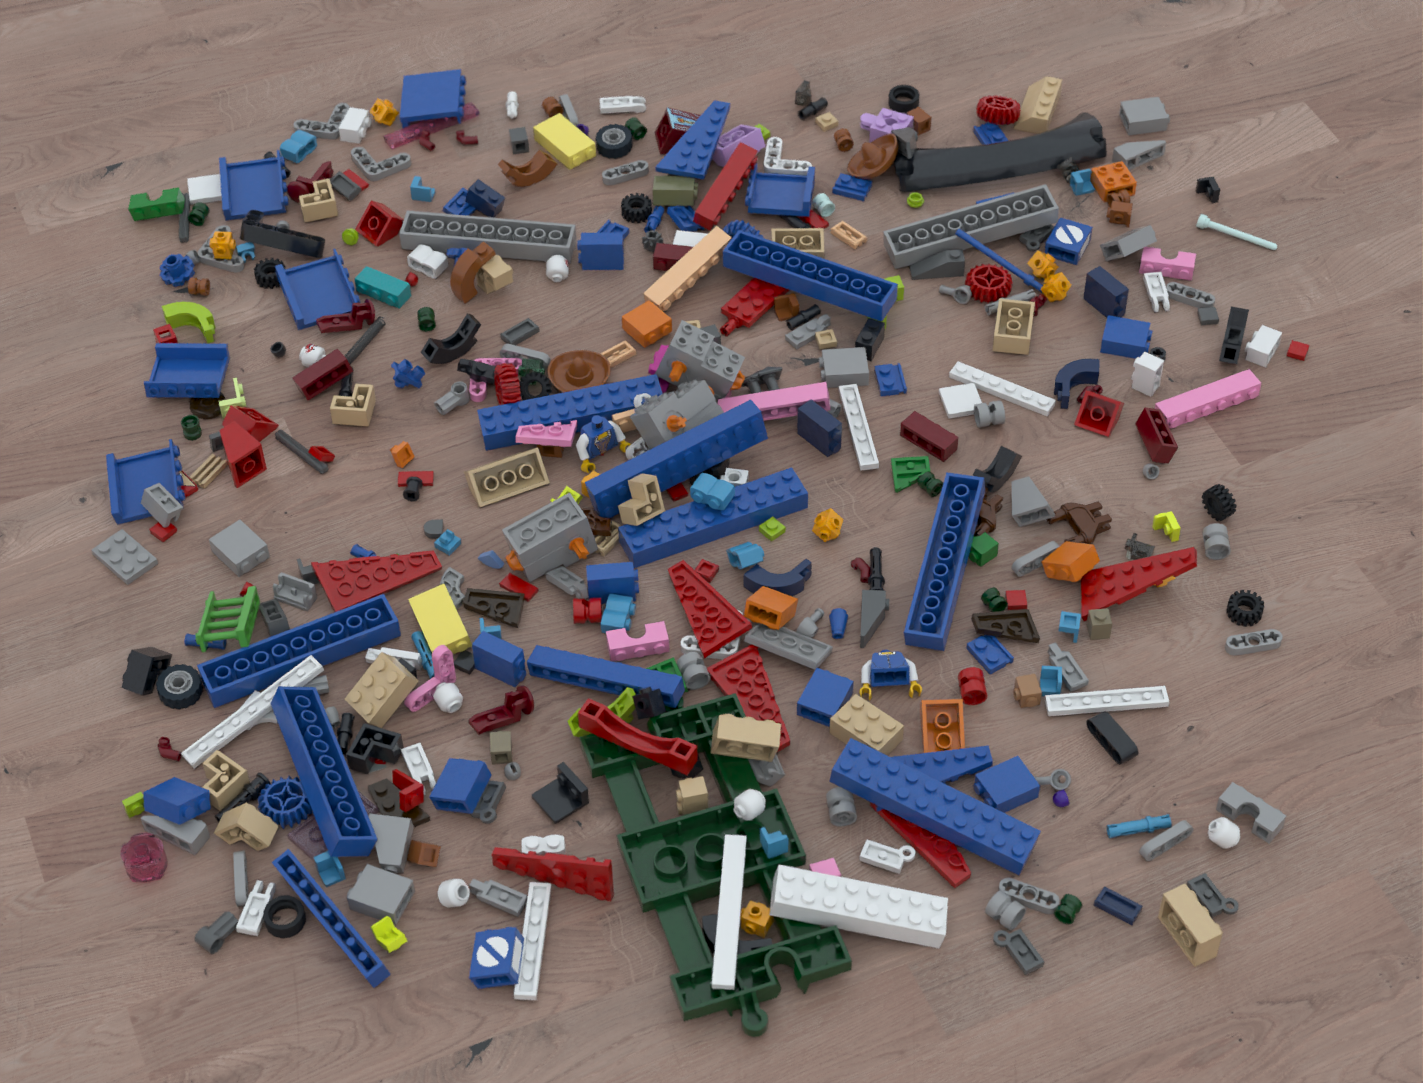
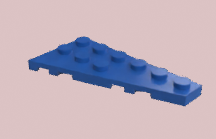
M989 746L891 757L942 783L949 780L954 782L962 775L977 773L992 767L993 764ZM876 805L877 812L884 809Z

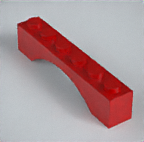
M588 698L578 712L579 728L685 775L689 774L698 761L697 745L681 738H662L645 733L623 721L607 706Z

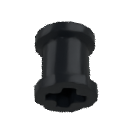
M408 477L403 497L408 501H417L420 497L419 490L423 486V481L418 477Z

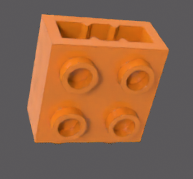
M1123 161L1092 168L1090 182L1103 202H1107L1108 194L1118 193V191L1123 189L1127 190L1129 196L1135 195L1137 182Z
M648 300L622 316V329L646 348L672 332V319Z
M1066 541L1042 561V565L1047 578L1077 582L1084 574L1092 570L1100 562V559L1093 544Z
M762 586L746 600L743 616L752 622L767 625L770 629L779 630L795 616L798 599Z

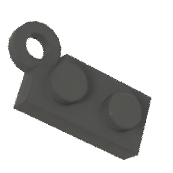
M1050 224L1026 231L1020 236V242L1025 244L1028 250L1037 251L1040 248V243L1050 236L1054 226Z
M489 780L471 814L473 818H480L485 824L495 821L497 818L495 810L506 789L505 783Z
M1206 873L1187 881L1188 888L1195 892L1197 900L1202 906L1207 908L1211 918L1221 914L1222 911L1229 915L1235 914L1238 911V902L1233 898H1224ZM1226 904H1232L1234 908L1229 909L1226 907Z
M1021 929L1010 934L1004 930L994 933V944L998 947H1006L1025 975L1044 966L1045 961ZM1003 936L1006 940L999 941L998 937Z

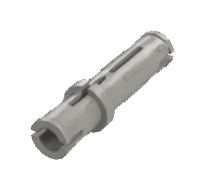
M1030 289L1023 293L1000 299L1029 302L1032 298L1036 297V294L1033 292V289ZM999 299L996 302L985 305L987 315L998 311Z

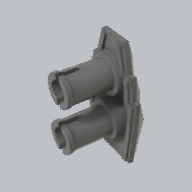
M766 367L763 370L757 371L745 377L741 387H749L751 394L762 392L760 388L762 384H766L769 391L778 390L779 386L776 380L780 379L782 367Z

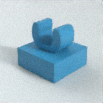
M247 242L236 246V254L243 258L244 263L246 262V255H250L252 260L255 259L253 243Z
M448 529L434 542L436 549L449 556L461 545V539Z

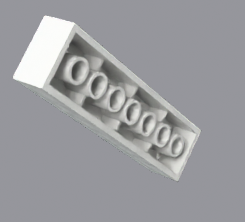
M778 865L773 878L769 915L827 927L837 925L838 929L940 948L946 936L948 898Z

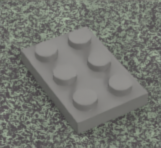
M123 529L91 550L92 554L127 585L158 564L157 559Z

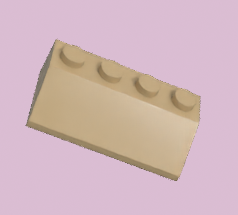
M1046 76L1028 87L1020 109L1021 114L1014 125L1015 130L1036 134L1048 131L1061 95L1062 79Z
M531 448L464 471L469 489L479 507L550 483L538 448Z

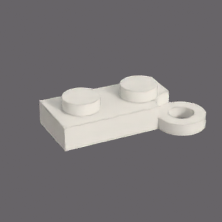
M866 840L859 861L900 874L904 862H910L915 858V850L907 845L897 850ZM907 851L910 852V855L905 856L903 853Z

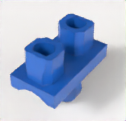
M406 359L400 364L396 362L391 364V368L395 369L393 380H395L396 387L401 389L409 384L417 388L422 386L420 379L425 375L422 367L417 365L411 370L413 366Z

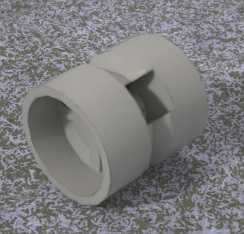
M1001 400L992 401L989 405L986 403L974 405V418L978 428L989 426L990 423L993 425L1005 423V410Z
M1219 523L1206 526L1202 532L1206 556L1212 560H1221L1228 557L1231 549L1227 527Z
M688 652L678 659L677 666L681 675H683L682 677L688 689L697 690L709 683L711 677L698 652Z
M841 787L828 791L826 801L829 808L830 822L840 827L854 823L857 819L853 793Z
M1000 890L987 904L985 913L994 920L1000 919V924L1012 931L1022 921L1026 913V907L1017 901L1011 902V897Z

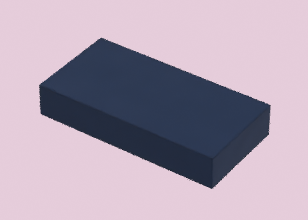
M1105 886L1093 905L1130 925H1133L1143 907Z

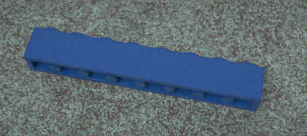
M536 645L527 660L530 676L611 694L621 695L627 687L634 689L635 694L640 693L639 689L651 686L652 690L660 688L664 705L676 708L685 691L682 676Z
M289 849L272 862L282 877L373 988L391 975L378 956Z

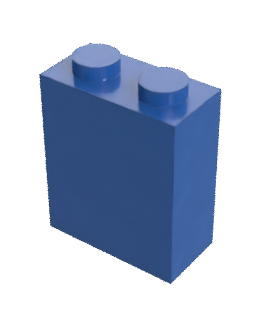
M623 232L581 233V240H577V249L581 250V253H578V262L582 263V270H624Z
M1108 315L1100 353L1134 359L1140 358L1144 352L1148 353L1150 343L1147 341H1151L1153 332L1149 330L1150 323Z
M633 562L586 565L589 599L601 598V603L606 604L609 594L633 597V602H636L635 594L639 593V584L635 582L638 581V569H634Z
M482 631L472 643L475 669L516 687L519 682L525 679L527 673L523 649Z
M816 668L797 702V715L830 727V718L850 700L853 694L854 681L827 670Z
M1016 756L975 774L973 788L976 794L983 798L985 804L1005 813L1038 798L1040 785L1020 757Z
M449 758L429 797L437 810L472 814L492 774L483 761Z
M176 777L143 792L144 809L146 812L179 825L211 809L209 790Z

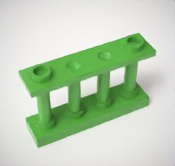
M256 586L248 587L244 597L216 600L214 591H210L209 597L205 601L206 607L199 631L195 635L196 643L200 645L201 651L206 652L209 641L234 638L239 640L241 647H249L260 606V598ZM243 605L241 608L218 611V608ZM240 616L234 620L215 622V619ZM237 627L233 631L211 633L212 630Z

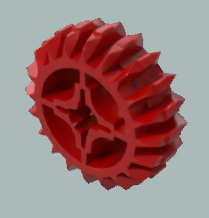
M988 95L979 99L976 106V114L981 120L990 122V124L1009 125L1018 121L1021 114V106L1012 98L1002 97L1001 95Z
M982 263L981 266L976 265L975 268H971L965 280V285L970 286L971 297H974L975 301L980 300L981 303L987 302L988 304L989 302L998 301L999 298H1007L1013 284L1008 270H1004L1003 266L997 267V264L993 266L990 263L988 265Z
M512 363L497 365L494 371V384L498 405L519 402L521 400V392L515 366Z

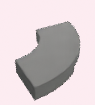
M449 567L443 574L440 585L445 584L457 610L464 602L465 596L461 593L460 587L465 579L464 575Z

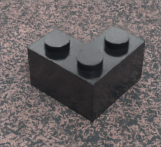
M154 647L131 650L127 659V669L122 677L123 684L121 688L139 695L152 694L157 675L169 667L172 654Z
M364 723L346 754L349 769L368 775L376 759L396 764L401 755V749L404 748L401 734Z

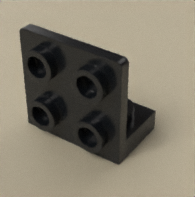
M564 762L557 765V779L532 794V799L555 824L589 803L588 788Z

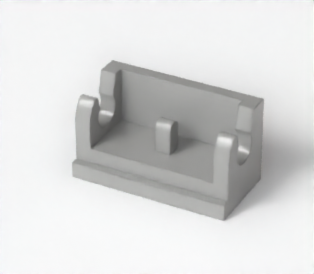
M160 483L144 489L141 504L164 528L169 526L172 518L175 522L178 520L183 506Z
M281 572L278 575L279 585L273 584L274 599L276 598L277 601L308 612L317 599L315 584Z
M775 755L772 762L748 759L757 781L771 787L785 775L777 755Z

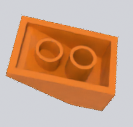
M963 699L921 700L920 721L923 753L965 748Z

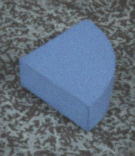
M493 550L482 553L478 557L483 564L491 568L500 569L505 564Z

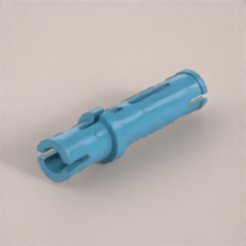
M416 631L411 635V638L418 653H420L422 667L427 671L431 679L435 676L432 653L423 632Z
M1169 814L1158 817L1146 816L1145 819L1107 825L1106 829L1108 837L1114 838L1140 832L1153 833L1154 830L1171 828L1172 822Z

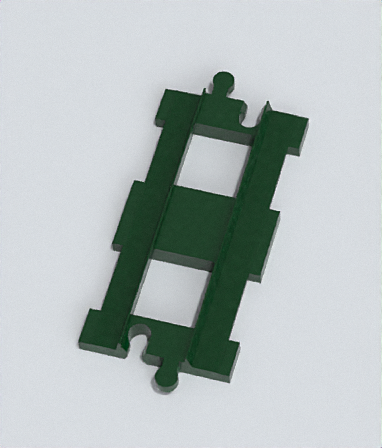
M736 693L684 707V701L681 697L676 708L665 706V713L649 718L647 722L649 734L662 738H681L697 745V753L703 752L724 804L666 821H658L639 773L641 769L659 765L660 763L593 733L579 737L580 747L592 779L605 776L626 831L616 835L617 845L642 912L656 910L679 973L670 975V986L684 1021L727 1009L730 1017H732L733 1011L739 1009L742 1016L741 1025L744 1033L751 1037H759L768 1028V1015L759 1007V1003L777 998L781 992V986L776 975L771 970L772 967L779 964L791 967L794 971L793 977L803 994H806L810 983L852 970V960L837 925L821 929L817 924L774 916V924L781 942L737 955L734 990L712 988L714 961L691 903L720 895L725 835L746 836L743 888L758 884L768 908H770L773 878L778 865L793 868L806 865L805 851L778 789L762 792L747 758L711 753L713 729L719 715L732 714L738 718L746 717ZM753 789L761 792L766 801L765 809L760 815L747 821L735 814L734 799L744 791ZM765 827L768 834L780 831L782 836L787 835L788 852L768 859L760 843V828Z

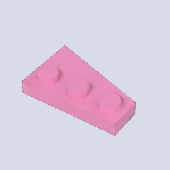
M577 420L571 421V424L561 425V422H555L554 425L546 427L542 424L519 426L516 434V443L571 447L577 429Z

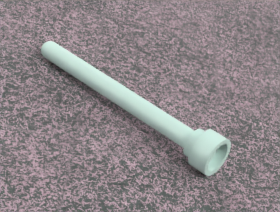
M1201 214L1196 225L1198 228L1207 229L1209 227L1271 250L1277 249V244L1210 221L1211 219L1206 215Z

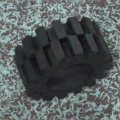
M631 193L630 197L626 195L621 202L623 219H626L627 222L631 220V223L637 221V224L641 220L646 222V219L652 214L651 199L647 195L644 197V194L639 195V193H636V195Z
M265 258L264 262L260 260V264L257 263L256 267H254L256 283L261 288L264 286V289H268V287L273 289V286L278 288L279 281L276 276L275 266L282 264L284 270H286L285 264L277 258L276 260L274 258L270 260Z
M538 372L527 373L519 381L520 396L523 401L549 396L552 393L550 379L544 374ZM534 381L539 382L542 386V391L537 396L531 395L528 390L530 383Z
M1214 485L1202 493L1201 498L1204 499L1202 500V504H1205L1204 509H1207L1208 515L1211 514V517L1215 518L1216 521H1223L1236 512L1237 504H1234L1236 500L1232 499L1233 494H1229V489H1225L1224 485Z
M1240 590V593L1235 591L1234 595L1231 594L1226 610L1228 618H1231V622L1237 621L1236 625L1238 626L1243 623V627H1247V624L1251 627L1254 623H1259L1264 610V601H1261V596L1256 597V592L1251 594V590H1247V593H1244V590ZM1238 606H1248L1252 610L1245 611L1240 609Z

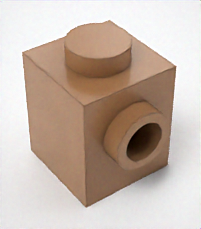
M1036 674L1015 678L1013 695L1015 701L1018 700L1020 708L1040 705L1042 692Z

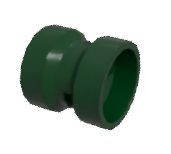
M636 117L630 118L625 123V127L631 131L632 137L635 140H640L646 135L647 128Z
M201 202L195 203L188 215L189 222L195 226H202L210 212L209 207Z
M430 307L420 308L417 312L419 329L424 332L434 330L436 327L434 310Z
M187 415L182 418L181 427L185 439L190 441L199 439L202 435L199 418L195 415Z
M927 471L919 478L918 486L926 490L929 496L935 497L942 491L943 482L940 479H936L932 472Z
M995 587L987 589L981 596L982 602L988 606L990 612L1004 611L1008 605L1007 600L1000 596V592Z
M1065 894L1060 901L1061 905L1055 909L1054 916L1060 922L1070 925L1076 919V913L1080 912L1083 904L1076 896Z

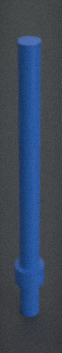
M960 228L956 231L955 234L1018 276L1024 281L1023 283L1028 286L1031 285L1042 293L1040 289L1043 285L1037 282L1035 277L1030 274L1027 275Z

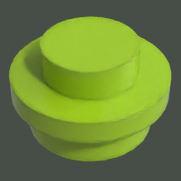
M913 192L907 198V204L913 208L921 207L924 204V198L920 193Z
M350 228L343 231L342 239L348 245H355L358 242L359 235L355 229Z

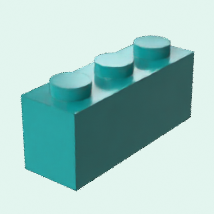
M368 266L354 278L357 292L398 309L411 297L410 283Z

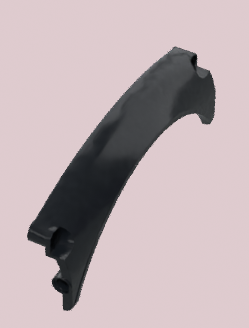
M1084 112L1057 128L1015 140L966 147L916 148L912 158L909 159L898 151L891 166L895 167L896 176L899 178L900 191L911 192L989 182L1071 166L1106 157L1107 146L1100 122L1095 116Z

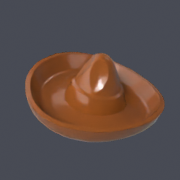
M886 134L871 143L864 142L861 150L849 161L848 172L855 178L865 180L873 179L883 174L892 165L897 156L898 141L894 134Z
M573 350L553 358L547 372L553 387L560 393L606 384L610 376L611 366L608 359L602 354L588 350Z

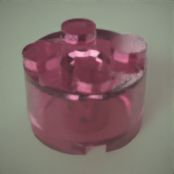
M138 833L130 837L131 840L126 844L124 843L120 851L127 875L133 882H150L161 879L168 865L162 841L151 833Z

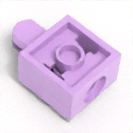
M882 108L878 116L864 113L860 118V127L870 131L869 143L883 135L891 134V130L906 127L913 129V116Z

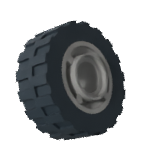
M609 124L603 126L596 133L597 151L603 157L609 159L622 158L633 147L631 131L624 127V125Z
M176 664L172 667L169 666L161 672V675L157 678L158 681H156L157 692L161 702L171 709L189 708L196 701H199L203 693L200 674L190 665Z

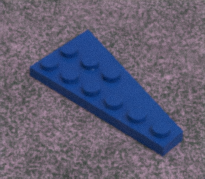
M714 100L655 167L656 172L704 180L731 108L730 103Z

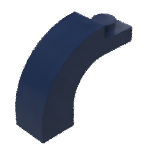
M1080 359L1070 362L1060 369L1055 379L1054 395H1058L1057 401H1061V409H1068L1070 390L1080 384L1098 385L1100 359Z
M805 559L794 569L783 574L770 573L756 564L743 575V587L753 594L762 586L789 596H795L804 590V581L811 577L812 562Z

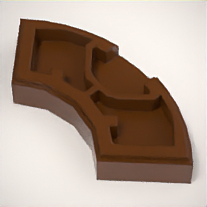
M594 508L581 509L588 519L593 535L611 536V518L598 516L594 512Z

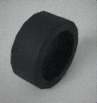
M897 85L889 91V108L892 111L907 114V112L919 106V91L910 85ZM899 97H907V98H910V99H912V100H910V101H899V100H897V98H899Z
M283 895L267 903L263 911V919L268 932L274 937L290 938L297 935L303 929L306 923V914L300 900L293 896ZM289 908L297 912V917L286 925H278L272 921L273 915L282 909Z

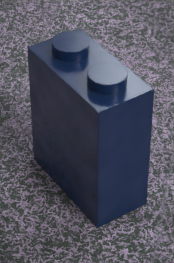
M1101 266L1089 271L1086 274L1083 299L1106 318L1108 315L1122 318L1126 313L1129 289Z
M811 399L798 408L797 434L826 457H829L841 449L842 422Z

